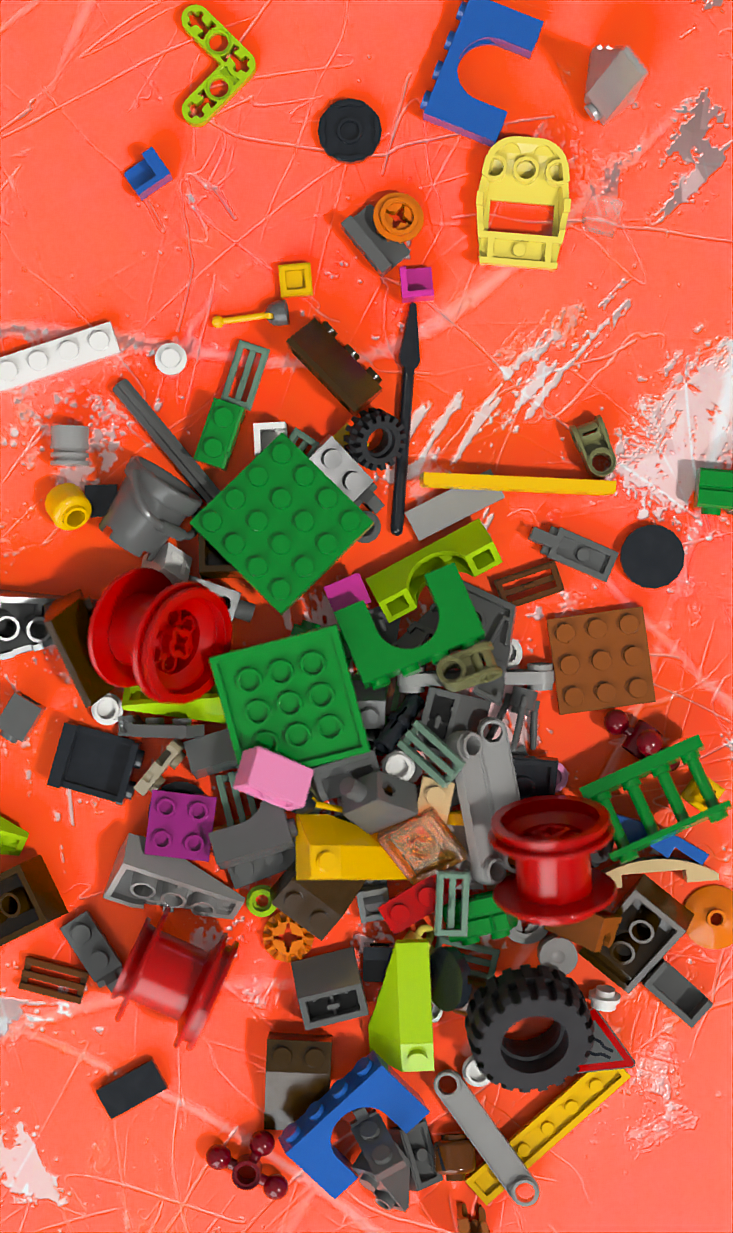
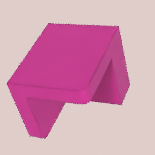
M399 266L402 303L434 301L435 294L431 267L406 269V266Z
M359 573L323 587L333 612L362 600L365 601V604L371 603Z

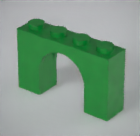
M454 562L424 574V582L439 615V625L433 637L419 647L401 649L383 640L374 625L364 600L334 612L335 620L365 689L372 687L373 690L383 688L391 683L390 678L402 674L403 678L414 675L421 671V665L431 661L433 665H437L442 658L450 656V653L460 649L466 650L485 639V631Z

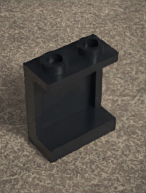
M64 722L47 785L56 788L64 787L113 801L117 805L122 806L125 804L126 799L132 800L135 789L133 788L137 782L132 781L135 768L141 769L145 756V751L140 750L142 742L74 722Z

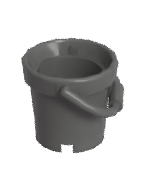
M132 456L124 470L126 477L98 527L103 532L108 525L113 530L108 538L139 558L144 551L148 552L146 561L151 562L170 537L183 541L191 540L197 536L198 532L193 527H191L190 531L186 532L185 529L179 526L186 517L191 516L193 519L198 514V509L203 505V501L195 491L171 473L147 459Z

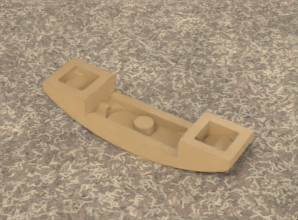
M665 856L638 857L625 864L619 862L601 870L616 882L617 888H622L621 875L682 870L683 880L687 883L719 880V873L708 866L701 865L696 861L669 856V858Z

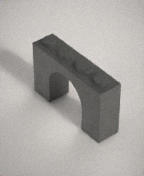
M228 728L204 735L203 738H194L183 742L191 772L196 779L229 769H238ZM262 800L258 811L247 821L208 834L216 863L221 870L296 848L294 838L298 833L294 818L288 819L285 809Z

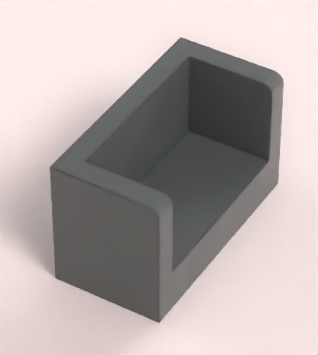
M663 957L641 980V983L691 1028L696 1025L713 1005L708 997Z

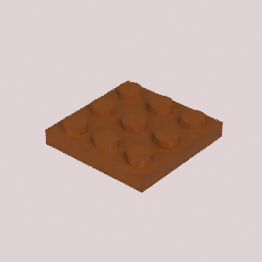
M643 606L546 620L559 715L656 702Z

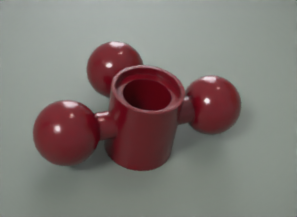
M611 710L604 717L603 724L606 731L613 735L624 734L627 736L621 746L639 760L669 747L662 748L663 735L643 720L639 719L634 728L629 725V718L622 710ZM681 761L670 765V772L676 770Z
M265 1130L255 1132L249 1141L252 1152L241 1155L237 1160L232 1158L231 1151L223 1144H215L208 1149L206 1153L207 1164L214 1170H223L225 1168L232 1170V1180L239 1189L251 1190L259 1184L263 1186L265 1195L272 1200L282 1199L287 1194L289 1184L283 1175L271 1174L267 1176L262 1173L263 1167L260 1159L262 1156L269 1155L275 1147V1140L270 1132ZM249 1165L255 1169L256 1175L252 1178H244L240 1175L239 1168Z

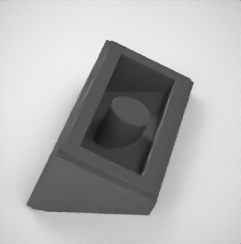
M425 1118L407 1134L399 1126L388 1129L393 1141L410 1161L409 1191L418 1192L444 1180L443 1176L434 1169L433 1142Z

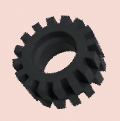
M368 408V412L363 409L359 412L361 418L354 415L350 419L354 422V425L351 427L347 424L345 428L346 431L350 432L349 435L343 436V441L348 443L344 445L345 450L357 463L372 471H377V468L385 470V463L390 466L394 465L395 462L392 458L395 456L400 459L402 454L398 450L399 448L405 449L406 443L401 441V439L407 438L406 432L402 431L404 429L403 424L397 418L379 408L378 410ZM381 428L383 436L380 443L374 449L368 450L367 442L370 435L375 430Z

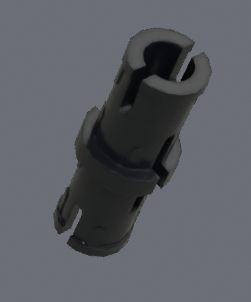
M408 693L396 712L390 713L387 718L388 723L374 740V745L379 751L391 754L403 734L412 729V721L425 705L424 700L419 695Z

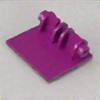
M152 789L144 854L209 862L211 841L208 833L213 832L217 797L200 793L186 794Z

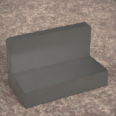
M369 204L354 217L350 215L342 221L341 229L377 273L383 277L408 257L410 250L404 243L387 242L385 237L377 233L375 224L372 221L374 207Z

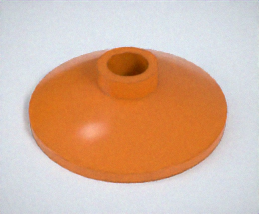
M709 885L696 890L689 896L684 905L694 914L686 931L687 935L697 945L707 949H723L732 945L733 891L720 885ZM714 913H719L722 916L719 924L711 923L710 919Z

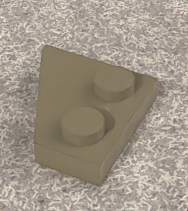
M173 739L133 789L142 796H145L149 791L152 793V789L158 790L166 781L162 775L169 766L175 770L187 756L183 752L185 748L181 739Z

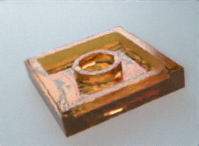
M433 806L418 813V815L379 832L377 835V841L412 885L435 875L436 869H443L444 871L467 860L468 852Z

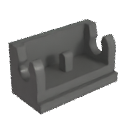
M374 748L367 753L320 764L311 768L314 770L313 777L322 802L342 796L339 787L344 778L350 776L358 779L374 771L381 772Z

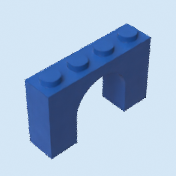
M462 0L456 15V19L460 20L456 32L450 30L444 45V49L448 50L444 62L438 60L432 75V79L436 80L432 92L426 90L420 109L424 110V121L492 147L498 140L506 120L507 111L470 96L460 84L457 73L458 65L469 51L486 45L497 46L530 59L544 21L491 0H469L468 2Z
M374 1050L366 1057L361 1058L346 1076L337 1080L322 1098L313 1102L307 1108V1111L297 1121L289 1124L278 1137L285 1154L334 1199L359 1178L352 1169L351 1162L331 1144L332 1131L345 1114L358 1108H375L384 1112L407 1134L430 1113L422 1097Z

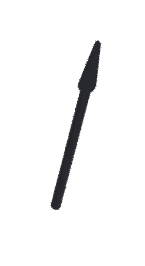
M415 303L409 305L398 356V362L402 367L398 420L403 424L404 429L402 431L406 432L407 438L401 439V441L406 443L405 449L399 448L398 450L402 456L400 459L395 458L390 527L391 533L394 536H399L403 532L415 368L420 363L417 306Z

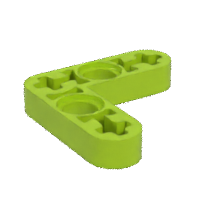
M194 4L185 8L182 13L181 21L183 28L219 65L182 105V114L187 124L192 127H202L253 78L257 67L253 55L206 8ZM191 15L195 17L203 15L201 18L202 23L209 30L203 40L200 38L204 35L203 30L196 24L190 27L191 21L189 17ZM216 35H222L227 38L228 46L223 51H214L210 47L211 39ZM234 47L238 49L234 51V55L239 61L248 60L247 66L249 70L247 72L243 70L235 71L236 64L228 57ZM218 80L226 82L228 92L222 97L212 95L210 87L213 82ZM205 93L208 99L215 105L211 108L210 104L207 103L202 108L204 115L201 118L197 115L193 118L189 117L191 115L190 106L199 107L204 102V98L200 95Z

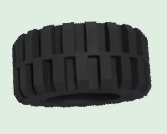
M530 964L520 965V969L512 970L510 967L502 970L503 974L498 977L493 975L486 980L487 985L485 987L480 986L473 994L475 1000H471L466 1009L465 1029L472 1056L479 1071L486 1075L487 1080L493 1084L498 1085L500 1083L502 1088L510 1091L517 1088L521 1093H530L531 1089H538L539 1092L548 1090L547 1087L556 1084V1086L563 1084L567 1076L573 1077L580 1070L579 1064L584 1065L590 1056L589 1050L593 1048L595 1040L593 1035L595 1032L594 1023L583 993L579 990L577 983L572 978L566 977L564 972L558 969H553L551 972L549 966L537 965V968H531ZM530 1017H547L555 1020L547 1031L537 1037L527 1040H513L504 1037L506 1032L521 1020Z

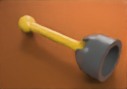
M286 299L271 302L265 312L226 318L218 315L213 317L212 325L215 328H221L224 324L265 318L275 326L290 325L288 304Z

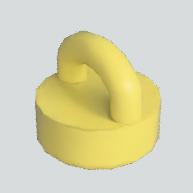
M420 925L415 932L409 930L403 940L423 939L421 936L426 932L427 936L425 939H429V954L435 949L431 945L435 937L434 929L431 925Z

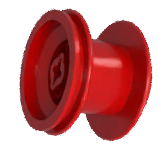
M147 567L131 569L122 573L110 583L95 606L88 631L89 656L94 669L105 682L122 688L139 685L149 698L166 704L190 703L209 691L215 684L209 657L229 652L232 645L230 613L219 595L198 582L184 581L172 585L171 581L162 572Z
M545 795L512 802L493 814L490 821L491 829L488 834L489 843L499 852L515 858L516 873L505 877L493 890V900L500 909L528 923L558 926L583 921L604 909L615 899L618 890L616 882L606 873L591 867V853L605 846L614 835V827L610 822L609 811L602 804L578 796Z
M167 906L157 927L150 924L151 918H146L110 998L115 1000L116 996L124 997L115 1017L117 1022L120 1021L129 1000L176 1020L177 1036L174 1041V1047H179L182 1040L188 1042L186 1049L191 1051L219 996L240 942L235 940L232 946L227 944L229 935L226 932L222 935L218 944L208 952L162 931V928L170 912V907Z

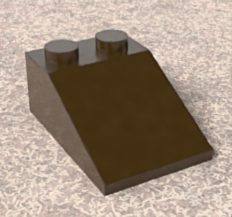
M41 855L20 863L0 874V946L69 913Z
M295 859L270 889L271 904L322 941L343 917L366 880H296Z
M645 874L638 879L611 911L622 917L611 947L608 948L602 945L600 952H593L584 947L579 951L582 957L628 994L686 933L694 916L690 910Z
M269 1032L265 1073V1130H284L289 1124L297 1121L313 1102L318 1101L330 1090L333 1035Z

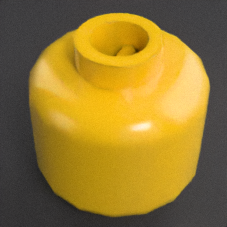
M73 483L57 485L50 490L45 499V510L54 524L62 530L71 531L78 529L90 518L92 512L91 503L81 488Z

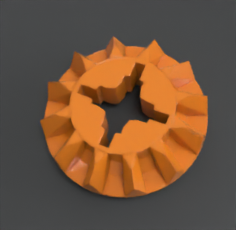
M394 192L383 196L377 202L372 221L375 224L377 233L385 237L387 242L394 241L402 244L403 242L413 240L419 234L424 223V214L420 204L413 197L405 193ZM403 208L402 220L406 221V224L400 222L398 226L393 228V218L389 215H395Z
M283 912L275 914L268 920L262 936L266 951L275 960L286 963L301 960L311 950L314 941L313 934ZM287 923H290L292 934L302 936V938L292 940L289 950H287L284 940L274 938V936L284 934Z

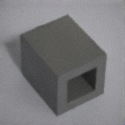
M20 691L14 692L0 715V735L15 744L18 740L21 742L27 741L46 707Z

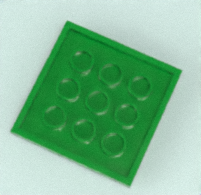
M283 432L189 522L281 616L374 525V522Z
M337 624L209 657L238 767L242 753L245 750L258 746L308 768L371 751Z

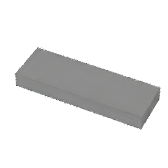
M489 469V470H487V471H485V472H483V473H481V474H479V475H494V474H493V472L491 471V469ZM450 489L406 511L405 515L418 540L421 541L505 498L502 491Z

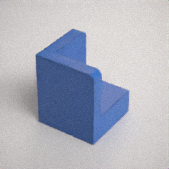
M153 147L142 153L144 158L142 161L124 173L125 178L141 201L173 180L171 173Z

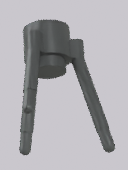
M513 686L512 694H505L504 703L496 717L503 721L510 706H512L510 712L518 714L511 744V751L516 752L524 717H529L531 711L530 749L535 750L537 744L538 709L540 701H537L538 692ZM492 724L486 736L487 739L494 738L499 728L498 724Z

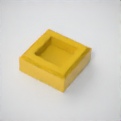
M310 262L278 265L281 299L313 296Z
M692 777L681 792L680 797L702 812L708 808ZM708 777L719 799L725 789Z

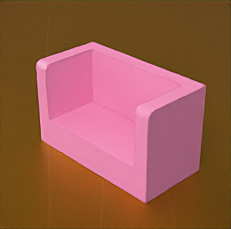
M258 746L245 750L242 753L233 788L290 811L305 806L314 770Z

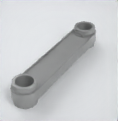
M527 663V669H507L505 685H527V689L534 691L553 690V663ZM424 665L420 666L421 671L409 677L403 678L402 674L397 675V686H399V692L422 693L425 692V687L443 686L437 676V671H425ZM449 670L446 673V679L453 680L458 678L461 670Z
M489 716L479 723L477 734L483 742L482 758L494 814L503 806L520 800L507 728L501 719ZM495 723L501 727V733L496 739L484 737L483 730L488 724ZM501 853L504 867L508 871L516 873L515 865L508 862L509 856Z
M461 730L453 732L447 738L446 744L466 762V765L455 777L471 859L470 874L474 881L480 884L495 885L504 880L506 868L504 867L501 853L493 848L488 839L493 810L482 758L483 742L481 737L472 731Z
M452 1069L440 1071L433 1082L434 1090L513 1201L522 1207L533 1205L540 1195V1187L534 1176L461 1075ZM441 1077H453L457 1082L456 1090L448 1093L443 1091L439 1082ZM522 1183L530 1184L534 1189V1195L529 1199L519 1197L516 1192L517 1186Z

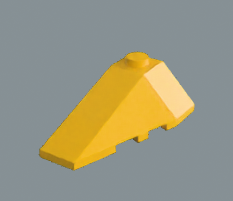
M295 814V825L298 833L296 836V880H418V874H416L411 864L402 855L405 851L399 848L388 836L380 833L370 835L356 824L328 814ZM415 851L410 853L409 855L407 854V852H405L404 854L411 861L414 867H418V861L415 863L409 857L411 856V854H414Z

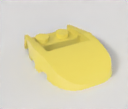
M511 136L501 139L490 148L485 157L476 197L480 266L490 265L549 270L550 272H554L557 269L558 263L556 262L566 232L571 199H569V164L562 149L552 141L535 137ZM490 201L554 206L552 236L488 231Z

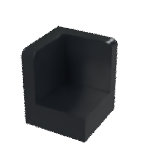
M364 942L363 981H384L385 971L395 943Z

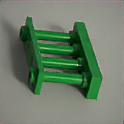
M698 734L579 788L583 798L594 800L602 804L609 811L610 822L614 827L613 839L618 850L609 853L613 862L620 860L621 864H625L638 858V851L706 820H710L711 824L729 816L727 811L733 809L730 801L727 800L719 803L699 760L701 757L700 752L705 750V747ZM681 760L683 764L688 765L708 808L691 817L669 773L671 771L670 765ZM650 774L653 775V778H658L678 822L662 830H659L639 786L642 784L640 779ZM620 788L628 791L648 835L631 844L610 801V798H612L611 792Z

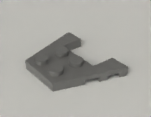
M463 581L485 631V639L480 642L493 643L494 650L492 652L496 664L503 671V675L498 679L475 685L473 693L500 706L503 700L517 608L516 605ZM434 603L429 607L430 610L417 622L414 621L407 628V632L391 645L401 649H412L425 644L429 637H433L439 625V615Z

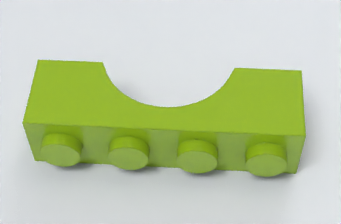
M478 518L365 580L388 623H391L417 609L419 595L426 586L424 574L454 562L458 572H464L476 577L503 561L492 538Z

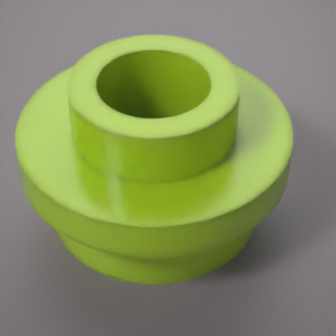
M261 884L254 886L248 892L246 905L253 915L266 917L276 910L277 907L271 904L270 889L272 887ZM265 895L268 898V904L265 906L258 905L256 902L257 896Z

